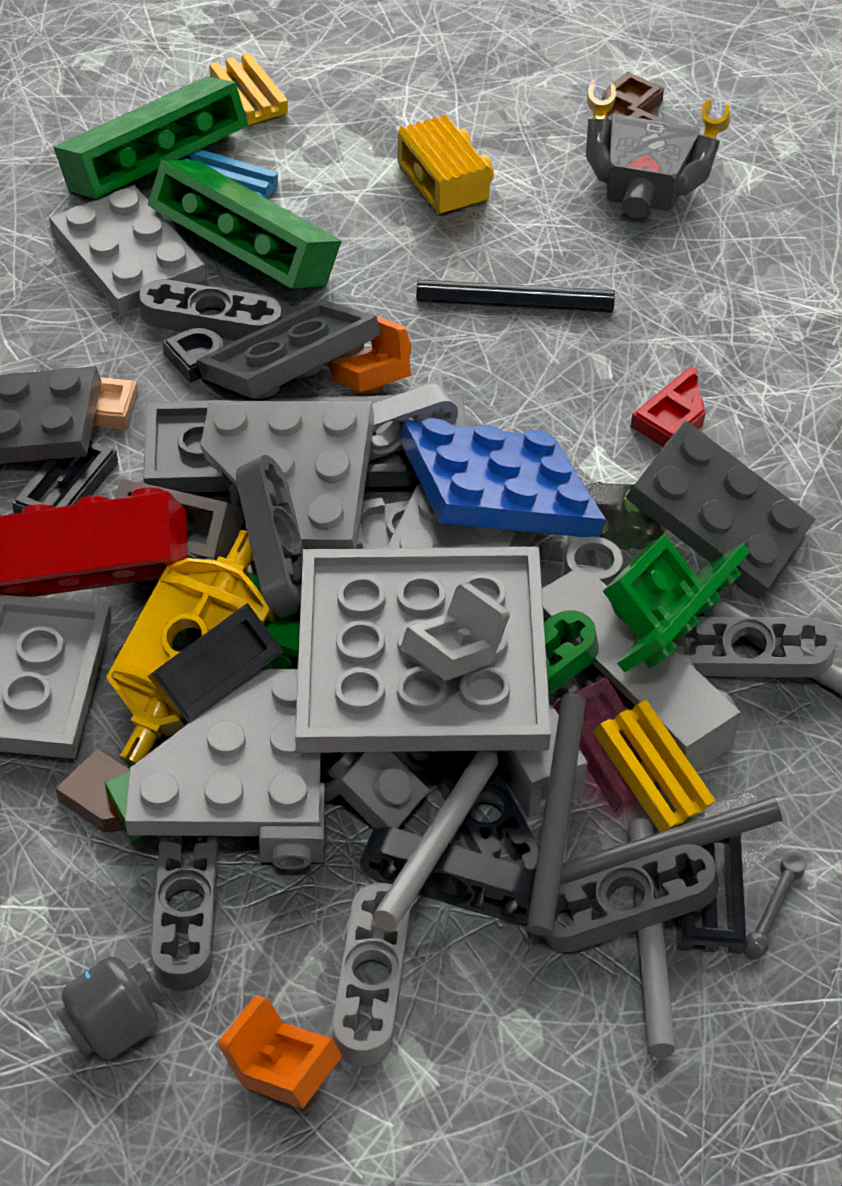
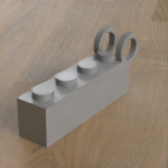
M584 537L574 541L566 552L565 568L567 574L542 588L544 622L554 614L566 610H576L585 613L594 622L599 644L597 657L588 667L573 678L614 719L619 713L627 709L630 711L638 703L647 699L695 771H698L733 748L741 711L736 708L731 697L723 690L716 689L695 669L692 661L682 652L675 650L666 659L652 668H648L644 662H641L626 672L622 671L617 661L638 640V637L629 625L615 614L611 602L602 592L621 573L623 564L622 553L613 542L601 537ZM595 550L609 556L613 565L606 571L591 566L579 567L575 562V558L584 551ZM565 635L560 638V643L562 645L569 642L577 646L581 644V639L579 636L573 640Z

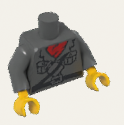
M594 82L590 84L587 94V105L593 111V119H588L586 159L598 180L607 183V198L613 202L622 203V209L625 214L633 218H643L649 214L650 208L666 211L673 209L679 196L688 195L709 178L720 141L716 140L717 135L726 130L731 122L728 103L725 107V113L721 118L711 119L708 116L712 110V99L704 102L701 114L705 130L702 136L699 135L700 128L618 114H613L611 120H607V112L612 109L615 102L616 88L611 82L609 98L600 101L593 95Z

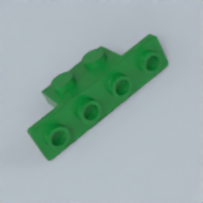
M664 534L650 543L602 591L611 602L615 614L623 622L627 623L638 637V640L617 661L623 672L630 670L641 662H644L648 668H652L677 649L678 646L675 641L697 626L700 622L697 616L712 607L721 598L718 592L728 587L741 575L737 566L750 552L744 543L739 544L711 562L695 575Z

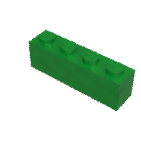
M206 76L60 143L53 148L68 191L96 199L159 169L161 160H178L249 125L236 82Z
M161 160L147 206L292 289L327 286L342 240L198 160Z

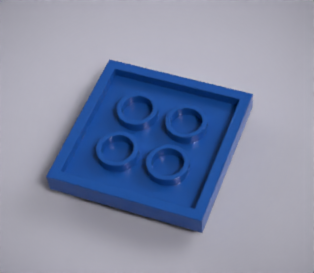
M435 418L426 419L424 422L404 420L399 437L400 443L440 524L578 537H600L605 517L556 438L540 430H528L525 434L506 432L488 424H479L475 428L453 426L444 420Z

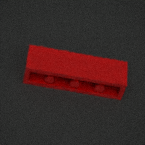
M140 488L134 490L129 497L109 499L103 496H87L78 499L76 505L57 508L46 504H34L24 507L22 513L0 515L1 595L38 597L156 580L161 578L167 565L188 558L186 509L168 491L160 488Z

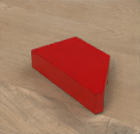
M693 366L687 368L633 412L630 427L662 447L666 445L684 420L700 429L704 424L706 412L703 398H701L699 392L697 369Z

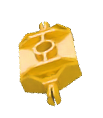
M240 530L227 558L219 556L217 561L186 558L167 565L107 674V680L132 712L131 722L136 726L122 753L118 756L125 763L131 766L136 764L149 754L156 739L161 738L162 734L172 736L184 727L183 723L148 678L152 672L180 653L172 649L174 637L181 630L197 628L202 631L203 636L247 603L263 624L266 619L272 623L276 620L273 611L266 603L262 594L247 577V568L253 559L247 531Z

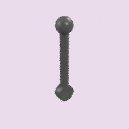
M788 852L782 858L780 864L782 876L755 932L749 933L746 936L744 950L751 957H762L768 951L769 942L767 936L794 879H799L804 875L807 861L800 853Z

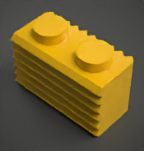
M445 114L440 118L435 116L432 120L427 118L423 123L418 121L415 126L410 123L407 128L401 126L398 129L399 167L402 166L403 172H406L407 177H410L411 183L414 182L415 188L418 187L424 199L426 198L428 204H431L432 210L435 209L436 215L489 199L490 182L494 179L493 166L486 154L479 155L474 149L466 129H458Z

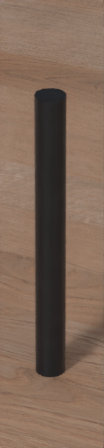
M417 279L416 299L614 310L615 290Z

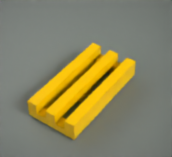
M250 53L242 54L241 63H238L234 57L225 59L226 67L224 68L218 62L209 64L210 77L229 81L235 78L244 89V94L248 100L254 102L259 110L255 111L238 89L248 125L288 113V100Z
M647 699L638 703L630 711L627 709L619 713L615 719L604 721L593 731V734L659 832L677 827L678 824H682L708 809L716 801ZM623 731L643 760L641 764L619 732ZM653 782H658V784L660 785V787L662 788L670 802L677 810L676 812L673 813V811L671 810V808L669 807V805L667 804V802L665 801V799L658 791Z

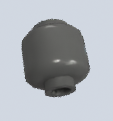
M109 956L65 986L62 992L64 1007L56 1013L74 1043L86 1057L95 1051L105 1059H112L156 1028L158 1014L152 1002L161 997L162 993L141 962L129 969L121 959Z

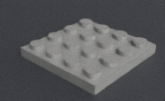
M539 547L303 549L295 726L296 753L550 750L551 729ZM464 583H470L506 608L510 613V618L491 665L445 681L425 671L421 663L400 648L407 626L447 614L456 587Z

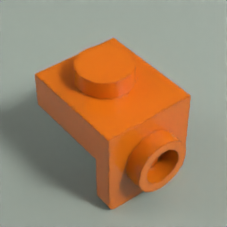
M377 317L381 335L371 340V348L351 356L330 360L331 380L352 389V392L355 394L369 395L380 392L385 384L410 377L409 356L411 354V342L405 326L382 317Z
M259 995L253 997L218 1043L219 1049L245 1089L301 1109L306 1106L343 1057L332 1038L283 1023L271 1001Z

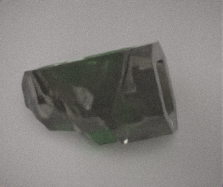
M601 481L586 484L585 487L605 517L600 537L613 542L620 551L645 549L650 543L666 533V528L625 498L634 484L602 483Z

